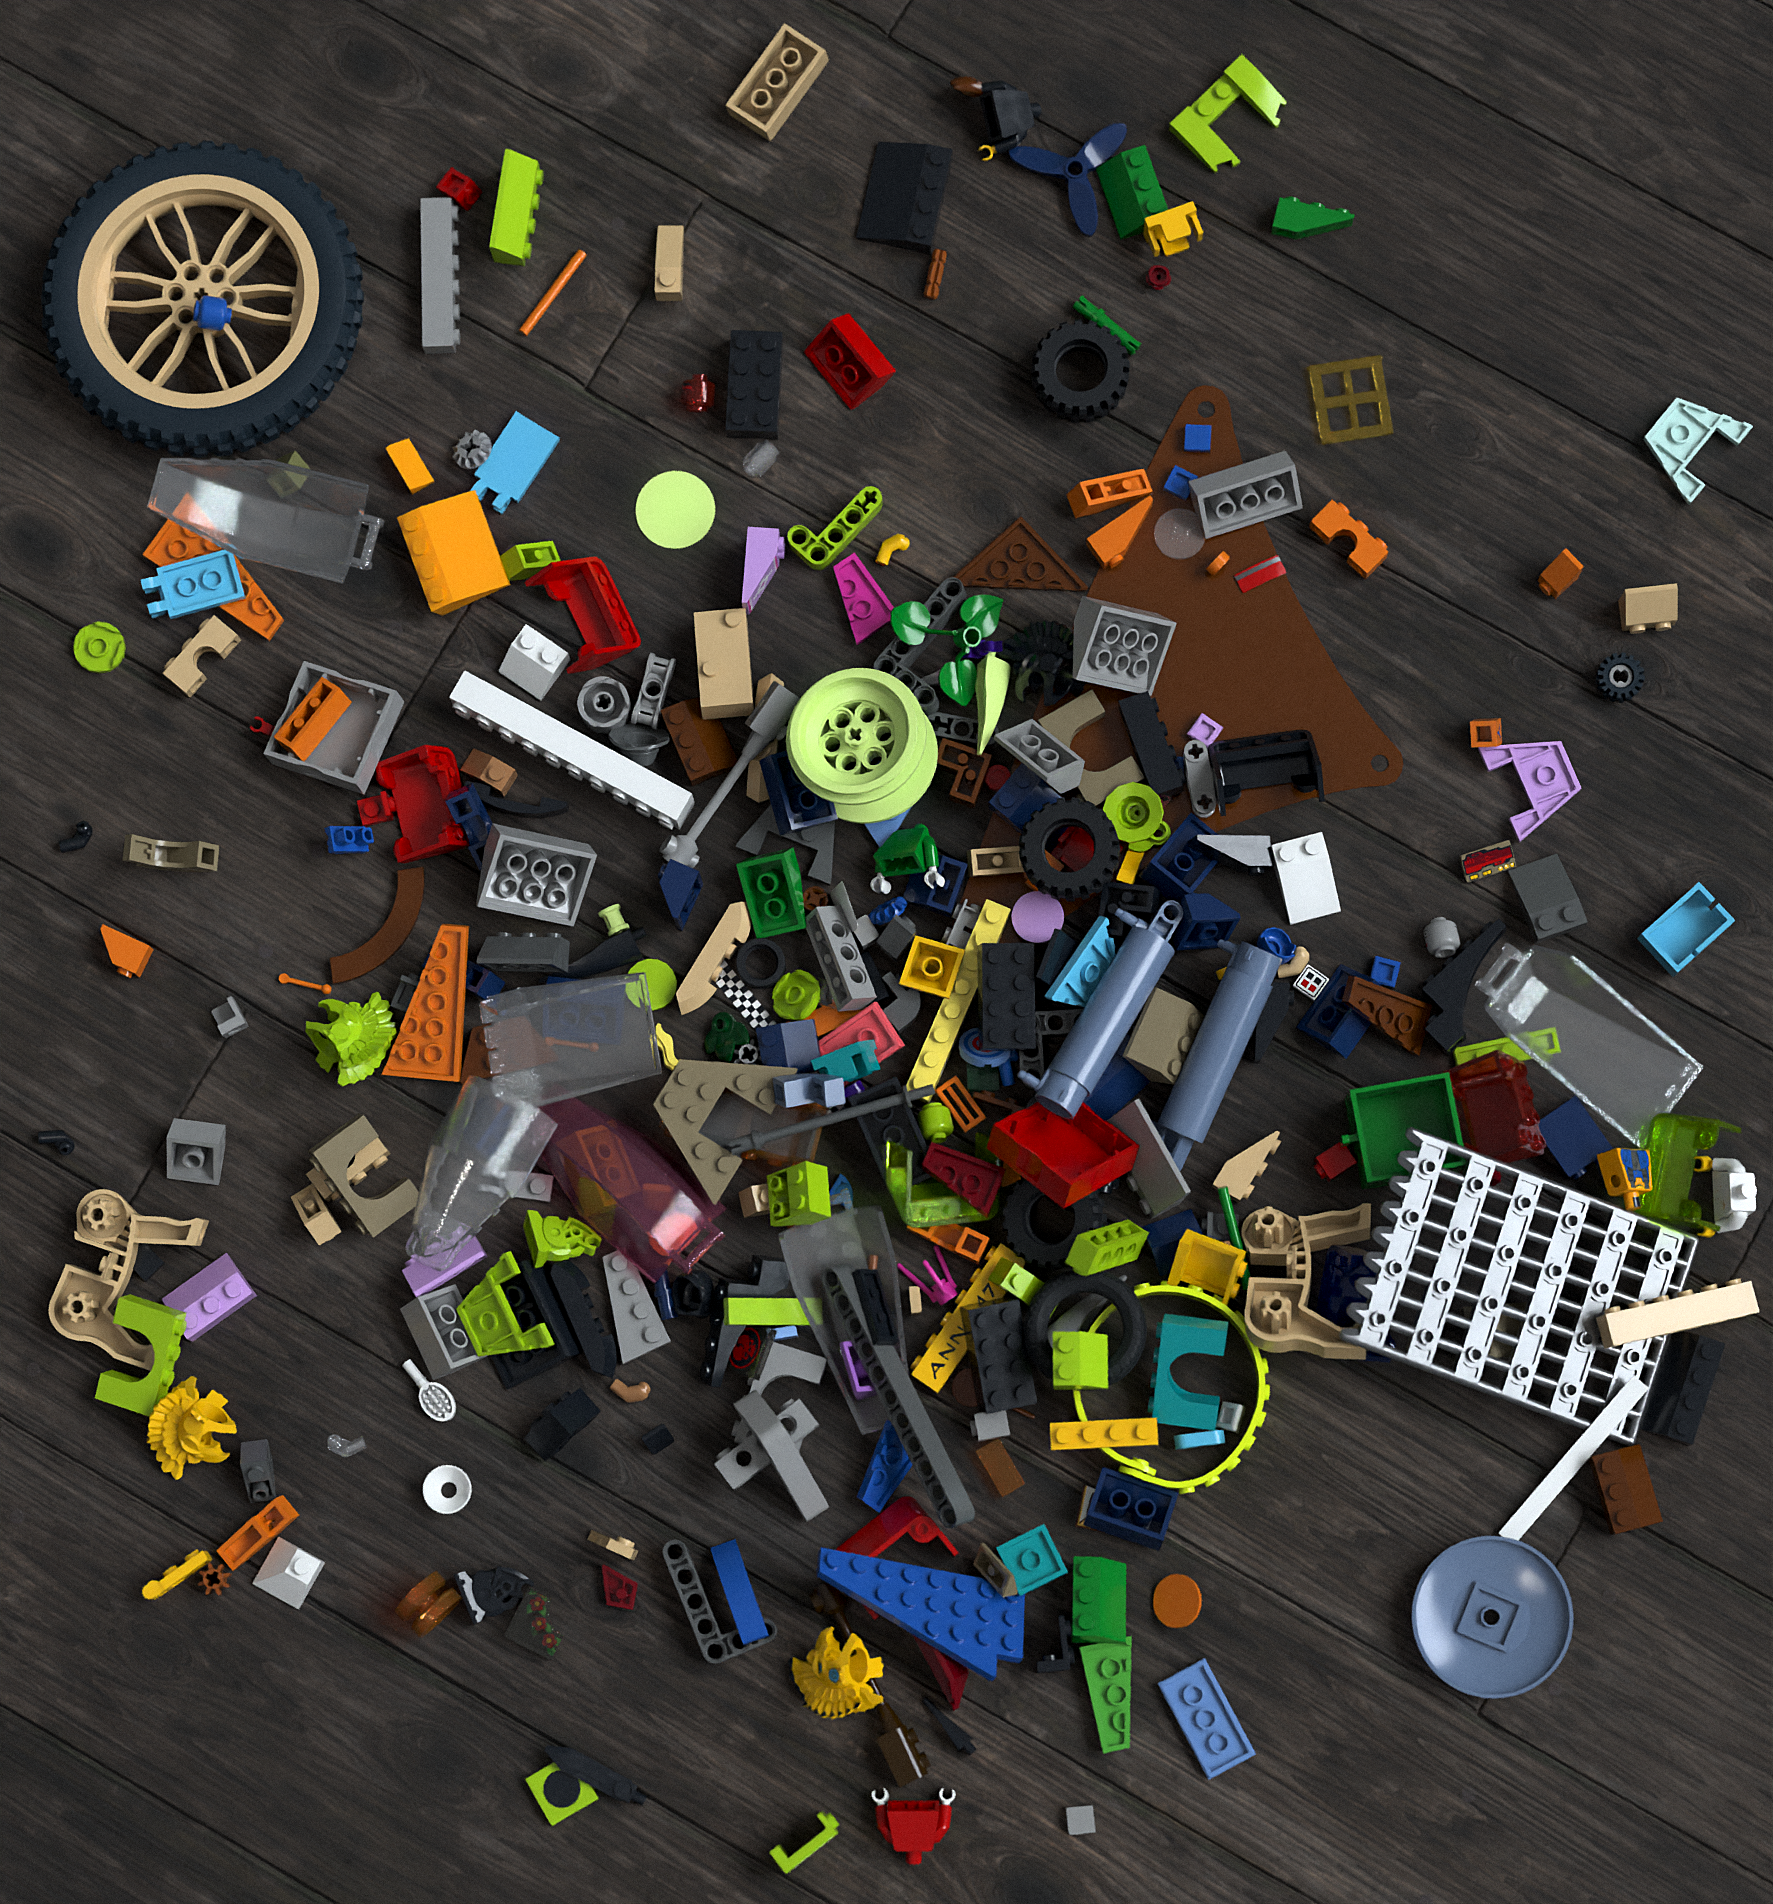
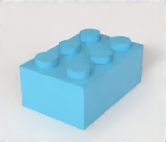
M1700 882L1637 938L1672 977L1735 921L1719 903L1712 910L1708 908L1715 898Z

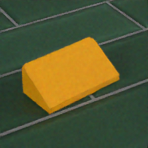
M409 438L385 447L412 495L434 482Z

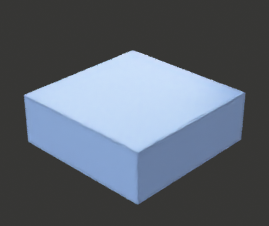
M792 1325L771 1329L770 1336L772 1342L797 1338L798 1332L796 1326Z

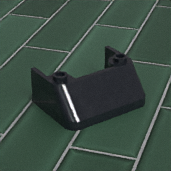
M1299 729L1214 742L1208 747L1210 765L1214 777V790L1221 816H1226L1225 804L1236 802L1242 795L1241 790L1292 783L1293 787L1302 793H1308L1316 789L1319 802L1325 801L1321 761L1312 734L1307 730Z

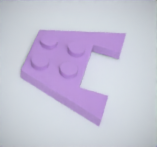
M1561 741L1478 747L1488 772L1509 763L1513 764L1532 807L1528 811L1509 818L1519 843L1582 789Z

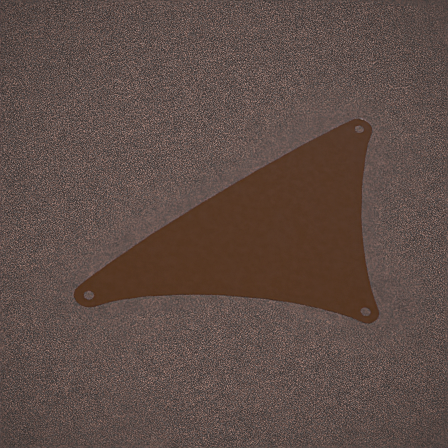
M1203 385L1196 387L1184 399L1146 471L1153 491L1149 494L1153 498L1151 509L1126 554L1123 556L1124 560L1113 568L1108 566L1103 569L1100 566L1086 597L1158 613L1177 623L1155 687L1150 698L1155 697L1160 711L1156 713L1159 722L1164 721L1168 731V736H1165L1168 746L1173 745L1177 757H1183L1186 744L1192 741L1187 736V733L1201 713H1203L1223 727V730L1214 742L1299 729L1311 732L1322 765L1324 795L1362 787L1389 785L1395 782L1402 773V754L1375 724L1336 669L1293 592L1286 573L1245 593L1241 591L1234 577L1235 574L1277 555L1264 522L1261 521L1205 539L1192 504L1191 494L1187 501H1184L1163 490L1175 465L1200 478L1243 464L1227 396L1222 390L1214 386ZM1204 401L1211 402L1215 407L1214 414L1208 418L1202 417L1198 413L1200 403ZM1186 424L1211 425L1210 453L1184 452ZM1149 495L1132 500L1127 511ZM1225 551L1230 556V559L1215 575H1211L1206 568ZM1086 682L1079 696L1093 690L1105 710V717L1079 731L1072 739L1070 749L1085 761L1083 769L1088 771L1100 772L1107 770L1130 756L1133 757L1140 769L1118 709L1119 700L1140 693ZM1069 691L1056 704L1046 707L1044 705L1043 692L1032 719L1038 723V720L1078 697H1075ZM1192 749L1189 755H1193L1194 759H1198L1200 753H1197L1196 749ZM1376 755L1385 756L1389 762L1387 769L1382 772L1375 771L1371 765L1373 757ZM1015 758L1010 770L1011 775L1022 763L1017 758ZM1186 783L1183 784L1182 793L1171 796L1169 803L1163 807L1162 821L1169 825L1171 830L1170 837L1190 813L1195 815ZM1292 783L1241 790L1242 795L1236 802L1225 804L1226 816L1220 815L1216 800L1215 811L1210 817H1196L1214 832H1218L1265 812L1318 796L1316 789L1308 793H1302L1296 790ZM1051 787L1061 798L1064 797L1065 800H1072V797L1078 795L1075 788L1060 794ZM1201 799L1199 805H1202L1203 809H1208L1210 803H1206L1205 799ZM993 812L980 849L1019 846L1021 834ZM1156 830L1153 833V835L1155 837L1162 836V832L1160 830ZM1119 840V845L1123 847V850L1118 859L1117 871L1114 870L1112 874L1113 879L1110 882H1116L1117 875L1128 851V842ZM1153 845L1145 852L1139 870L1149 864L1163 845ZM1064 868L1063 872L1070 873L1068 870ZM1024 872L969 877L960 904L962 905L964 900L967 899L966 906L970 907L971 904H976L981 907V912L986 899L1010 908L1011 914L999 943H1031L1021 938L1012 924V910L1015 903L1023 895L1033 892L1025 883L1027 879L1024 878ZM1102 891L1098 894L1094 892L1089 895L1090 898L1084 900L1082 898H1075L1074 902H1067L1066 899L1060 898L1058 901L1062 906L1064 918L1092 898L1101 894ZM964 927L963 931H966L970 934H972L973 932L972 929L967 927Z

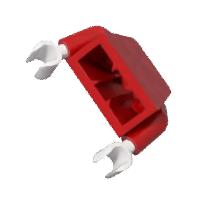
M885 1788L884 1798L878 1800L876 1799V1791L874 1789L872 1798L877 1803L875 1812L879 1831L887 1842L893 1843L895 1851L906 1852V1863L920 1864L922 1862V1852L932 1851L934 1843L940 1842L950 1827L952 1813L950 1803L955 1798V1791L952 1789V1797L947 1800L942 1796V1788L938 1794L942 1805H939V1801H888L889 1793Z

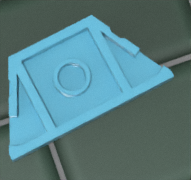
M1099 916L1045 994L1047 999L1085 1007L1116 955L1114 940L1108 936L1106 926L1109 925V920L1106 917Z

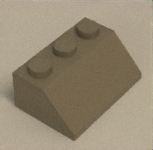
M1154 987L1123 1053V1057L1150 1081L1175 1085L1202 1024L1204 1015L1190 1002Z

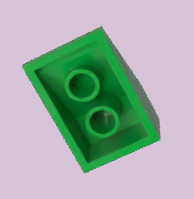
M794 847L749 857L736 864L756 938H765L806 928L801 874Z

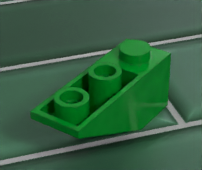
M1295 197L1279 198L1271 234L1297 240L1350 227L1353 223L1354 214H1350L1348 210L1343 208L1328 209L1323 204L1311 202L1310 204L1302 203Z

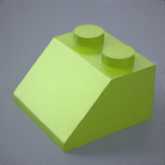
M1081 1331L1053 1332L1054 1390L1108 1389L1107 1335Z

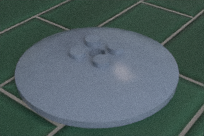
M1481 1536L1451 1546L1436 1557L1421 1576L1413 1597L1412 1629L1417 1647L1423 1659L1431 1670L1445 1683L1472 1696L1505 1698L1524 1693L1536 1687L1558 1667L1571 1640L1573 1607L1568 1588L1562 1576L1542 1553L1512 1538ZM1489 1609L1495 1610L1498 1614V1621L1494 1625H1488L1483 1618L1484 1613Z

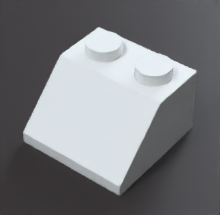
M526 624L511 644L498 672L541 701L571 659L568 652Z

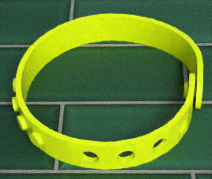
M1161 1281L1159 1286H1150L1149 1283L1134 1286V1293L1138 1298L1150 1295L1182 1296L1202 1302L1221 1313L1238 1330L1254 1362L1257 1377V1398L1250 1424L1233 1453L1220 1466L1206 1475L1182 1482L1152 1477L1155 1476L1156 1470L1148 1467V1462L1136 1457L1130 1460L1119 1455L1111 1448H1099L1103 1454L1121 1464L1118 1472L1166 1489L1179 1490V1494L1195 1492L1194 1487L1205 1484L1207 1488L1219 1481L1218 1475L1225 1469L1230 1472L1241 1461L1237 1457L1243 1449L1248 1451L1256 1438L1252 1434L1256 1426L1261 1428L1266 1415L1265 1412H1262L1264 1400L1269 1401L1270 1385H1265V1374L1269 1373L1266 1358H1261L1258 1347L1249 1340L1245 1330V1318L1239 1311L1233 1312L1222 1303L1223 1298L1214 1294L1211 1297L1203 1293V1288L1189 1285L1188 1288L1170 1286L1167 1284V1281ZM1113 1304L1108 1306L1095 1320L1088 1332L1095 1333L1117 1308ZM1073 1390L1074 1405L1080 1422L1088 1421L1081 1403L1080 1391Z

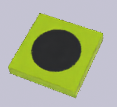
M555 1763L526 1778L551 1826L599 1799L592 1786L560 1770Z

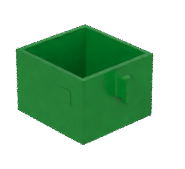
M1449 1072L1349 1090L1345 1097L1351 1135H1341L1340 1144L1341 1147L1348 1146L1349 1144L1354 1146L1362 1190L1387 1186L1389 1179L1393 1176L1409 1175V1171L1401 1166L1396 1158L1397 1154L1401 1151H1417L1418 1147L1407 1139L1405 1135L1409 1127L1463 1146ZM1446 1152L1442 1167L1460 1173L1465 1168L1467 1161L1462 1157Z

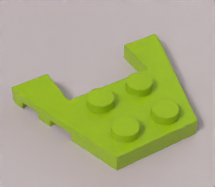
M505 1252L499 1258L498 1263L486 1273V1277L481 1283L476 1285L456 1308L478 1357L546 1348L554 1345L545 1323L522 1333L500 1286L503 1282L521 1273L512 1252Z

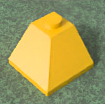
M915 935L899 985L949 999L965 954V949Z

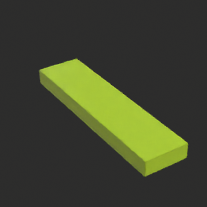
M1552 1027L1458 1047L1453 1051L1457 1073L1461 1075L1559 1054L1561 1050L1556 1029Z
M724 1298V1325L818 1326L821 1325L820 1299Z

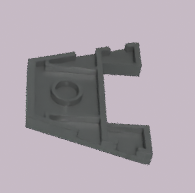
M770 805L738 841L736 848L758 856L769 832L815 850L817 854L808 877L830 886L836 820L780 836L772 805Z

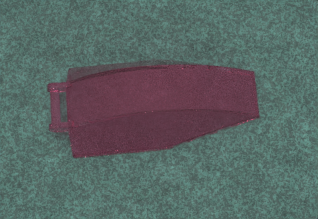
M558 1087L520 1123L526 1135L546 1162L547 1167L557 1179L563 1192L570 1199L576 1212L653 1284L660 1279L672 1262L689 1275L693 1270L692 1266L717 1240L721 1241L725 1237L711 1222L725 1212L727 1208L719 1200L716 1205L712 1204L702 1185L655 1141L643 1133ZM704 1229L709 1232L705 1239L685 1259L679 1256Z

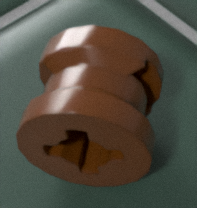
M813 886L803 893L804 909L806 912L810 913L816 907L828 906L829 901L824 889Z

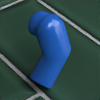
M1010 1051L1008 1060L998 1066L1003 1086L1015 1084L1011 1062L1019 1059L1017 1051Z

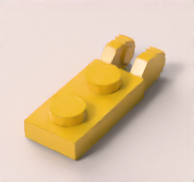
M193 1551L184 1558L186 1562L178 1568L174 1565L163 1573V1579L148 1582V1585L143 1587V1596L148 1598V1600H156V1598L161 1597L211 1562L212 1557L208 1551Z

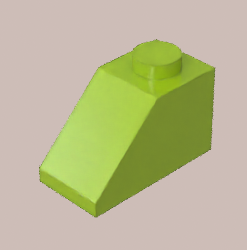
M553 541L515 545L500 556L509 581L527 579L551 562L561 561Z

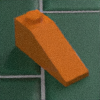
M1139 469L1079 482L1066 495L1075 518L1105 511L1149 495L1153 491L1145 470Z
M1150 495L1086 539L1087 547L1103 569L1108 566L1113 568L1124 560L1123 556L1126 554L1152 507L1153 498Z

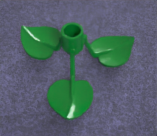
M976 595L967 598L959 610L960 618L966 624L963 628L953 631L928 629L930 614L927 608L916 601L905 602L892 609L890 613L891 626L896 636L908 645L921 644L925 633L953 636L955 645L961 648L962 651L955 657V662H946L941 667L938 682L945 695L959 705L966 706L975 691L977 671L972 661H960V659L970 652L969 648L978 646L981 638L988 637L995 631L1003 599L991 595Z

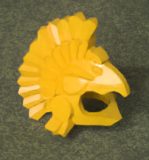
M190 1376L186 1381H181L164 1398L159 1399V1403L153 1407L154 1412L149 1415L147 1443L151 1444V1450L157 1451L156 1460L162 1462L161 1468L163 1472H171L175 1480L182 1477L184 1464L187 1460L188 1463L193 1464L199 1463L202 1460L218 1463L230 1456V1453L222 1451L220 1442L212 1438L211 1431L234 1434L237 1432L235 1422L222 1408L228 1400L214 1390H211L206 1398L199 1399V1392L195 1388L197 1378L194 1376Z

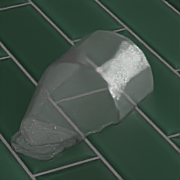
M469 1075L429 1143L411 1225L413 1232L406 1244L407 1254L415 1261L434 1270L442 1271L447 1269L454 1261L458 1252L482 1229L481 1225L491 1215L495 1216L500 1211L499 1207L509 1197L513 1199L519 1193L558 1124L544 1112L509 1090L491 1081Z

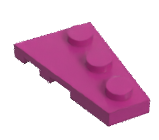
M854 552L835 565L833 569L856 645H858L891 622L890 613L894 607Z

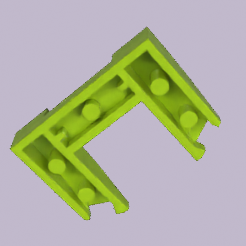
M1242 54L1224 71L1223 76L1193 105L1187 106L1170 123L1169 130L1214 173L1218 172L1216 166L1227 161H1231L1233 167L1240 164V160L1209 127L1231 104L1242 96L1275 128L1280 123V119L1276 118L1279 105L1284 107L1286 105V101Z

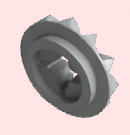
M474 430L472 433L465 432V436L462 439L457 438V445L452 447L454 451L452 457L456 463L464 469H474L488 459L492 444L484 432L480 433ZM473 444L476 448L471 449L470 453H468L466 449L471 448Z

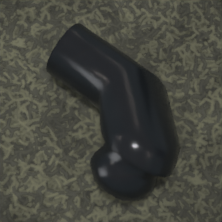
M87 821L77 823V829L73 838L59 841L62 853L83 849L87 845L93 833V829Z

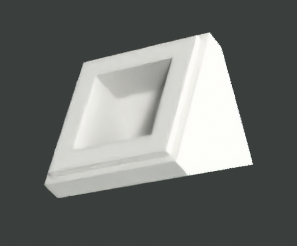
M1223 1402L1216 1427L1239 1434L1246 1408L1243 1405Z

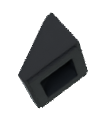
M661 1423L641 1438L653 1455L659 1453L675 1441L664 1423Z

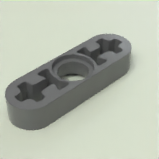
M940 712L927 716L931 723H934L935 719H940V724L948 726V720L953 721L950 726L951 734H946L947 728L939 727L938 731H934L936 738H945L951 741L977 745L978 734H976V739L971 738L974 732L973 725L978 726V720ZM957 724H967L970 729L969 733L963 737L958 736L954 731ZM997 726L993 731V735L999 733ZM994 737L990 738L986 747H992L997 743Z

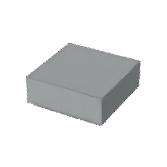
M1093 1805L1066 1808L1069 1835L1096 1832Z

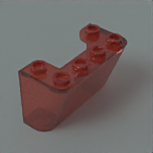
M1497 1049L1443 1072H1449L1454 1098L1462 1101L1472 1145L1463 1143L1465 1148L1507 1164L1543 1155L1546 1142L1540 1133L1538 1125L1540 1118L1534 1109L1532 1101L1534 1094L1528 1085L1526 1078L1528 1071L1523 1061H1519L1517 1058Z

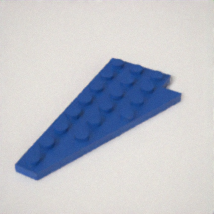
M827 1548L819 1550L817 1577L985 1679L993 1681L996 1678L997 1659L1020 1663L1023 1659L1025 1594L1020 1596L1017 1593V1595L1002 1597L987 1579Z

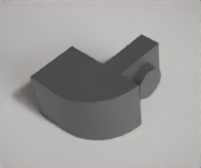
M890 971L882 977V980L896 1000L887 1006L883 1012L899 1035L916 1021L920 1013L921 1001L918 990L910 988L906 991L905 986L899 985L901 976L899 974L894 976Z

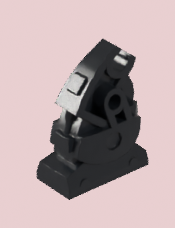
M497 1567V1569L488 1571L480 1570L471 1577L465 1571L454 1574L474 1626L481 1623L484 1616H498L505 1610L513 1608L519 1601V1598L529 1599L530 1594H523L521 1587L525 1584L531 1587L534 1585L531 1579L509 1567ZM509 1595L512 1596V1599L509 1602L503 1603V1600H505Z

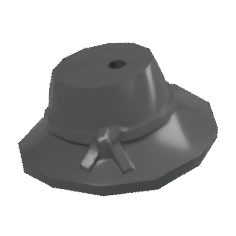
M624 724L619 728L611 729L609 733V739L615 746H618L621 755L640 766L653 764L659 748L668 744L671 737L670 733L664 729L657 728L655 730L652 729V726L639 724Z

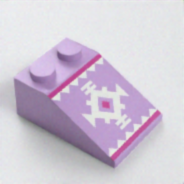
M748 527L742 591V607L746 609L747 615L751 613L778 569L779 560L785 557L784 537H780L779 529Z

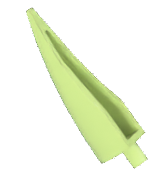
M990 652L985 655V658L977 665V680L975 684L978 708L977 755L983 753L993 734L1004 704L1010 678V665L996 658V652Z

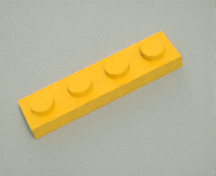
M1157 1418L1050 1423L1051 1451L1158 1445Z

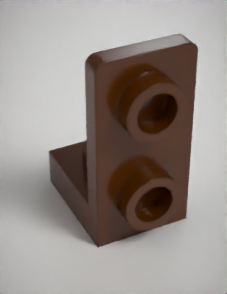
M981 1090L980 1093L974 1092L973 1094L975 1101L1012 1112L1011 1114L1024 1109V1107L1020 1106L1021 1102L1011 1098H1006L1005 1101L996 1099V1094L986 1090Z

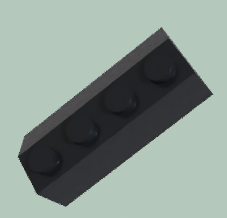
M1686 1331L1669 1335L1639 1430L1686 1446L1693 1445L1725 1343Z

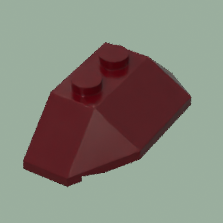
M913 1635L953 1711L959 1708L969 1674L967 1667Z

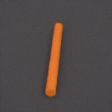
M578 249L519 329L523 335L527 336L587 256L585 252Z

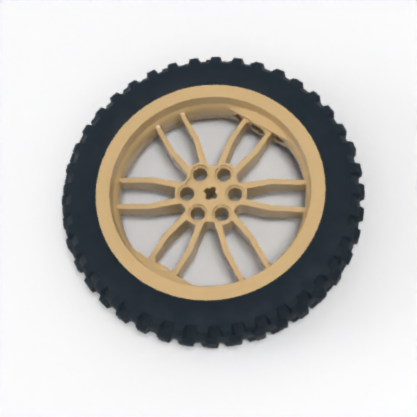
M213 141L199 142L197 146H191L188 142L173 144L172 149L160 146L155 148L146 157L141 154L132 157V159L126 161L127 166L125 167L117 165L112 168L111 172L105 176L106 179L103 182L98 179L86 191L88 194L86 198L80 196L75 202V206L71 210L72 216H66L57 231L60 237H54L48 255L50 259L47 260L45 270L43 271L42 280L44 283L42 284L41 305L44 317L41 318L42 326L49 341L47 343L49 352L57 360L55 367L61 378H66L70 383L68 385L69 391L75 398L81 397L84 400L82 405L92 417L99 415L102 418L101 423L109 430L118 429L122 432L123 438L133 444L139 440L142 441L147 449L157 451L159 448H164L173 456L182 457L184 452H189L192 457H207V454L212 452L217 456L232 455L234 449H238L241 452L249 451L251 448L256 447V443L260 441L267 444L279 438V432L284 431L288 433L295 429V426L301 423L299 420L301 417L308 418L320 407L318 404L319 400L326 401L335 388L333 382H339L342 375L346 372L348 368L346 360H351L357 344L356 338H358L359 329L362 328L363 317L361 314L362 304L364 303V292L361 290L360 283L363 280L362 269L357 264L355 258L358 253L354 242H348L349 230L344 220H337L335 217L337 210L330 200L324 201L320 197L322 194L321 190L314 182L306 183L303 180L302 173L295 168L290 170L284 168L279 158L273 155L265 158L261 151L253 148H248L246 151L240 150L237 144L223 142L221 146H216ZM211 205L230 207L243 211L224 235L210 264L202 265L196 239L183 209ZM174 211L177 212L186 232L191 260L185 261L182 264L176 260L166 247L155 224L156 219ZM253 217L269 226L249 252L229 268L225 266L233 244ZM147 225H150L162 253L177 273V276L172 281L142 273L115 271L116 258L122 249ZM278 235L286 244L295 260L298 269L296 287L273 284L233 286L258 261L273 238ZM190 273H198V277L195 280H187V276ZM215 275H224V278L221 282H212V279ZM117 282L143 285L162 292V298L137 302L112 301L114 284H117ZM175 293H183V297L180 300H171ZM203 295L224 299L233 297L234 301L232 304L227 305V308H232L231 318L237 317L264 325L290 326V340L277 359L264 371L257 374L243 344L229 324L225 323L221 331L199 328L197 321H193V319L187 324L181 322L184 316H193L195 301L200 300ZM267 296L293 297L292 314L285 316L262 313L244 307L243 300ZM110 311L135 314L172 311V314L147 337L132 360L126 363L115 348L108 331ZM179 330L181 334L175 348L155 379L150 382L139 375L136 371L152 351L173 332ZM203 333L209 359L222 385V391L206 394H188L163 388V384L181 363L195 334ZM226 334L238 349L251 375L250 380L233 388H229L218 362L214 338Z

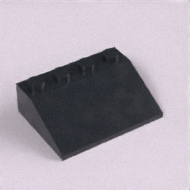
M878 142L856 239L931 255L952 165L953 149L931 144Z
M532 1259L518 1263L517 1265L521 1273L503 1282L500 1286L522 1333L545 1323L554 1345L546 1348L491 1355L507 1390L583 1353L543 1266L534 1268ZM470 1290L469 1292L463 1294L464 1299L467 1297V1295H468L472 1290Z

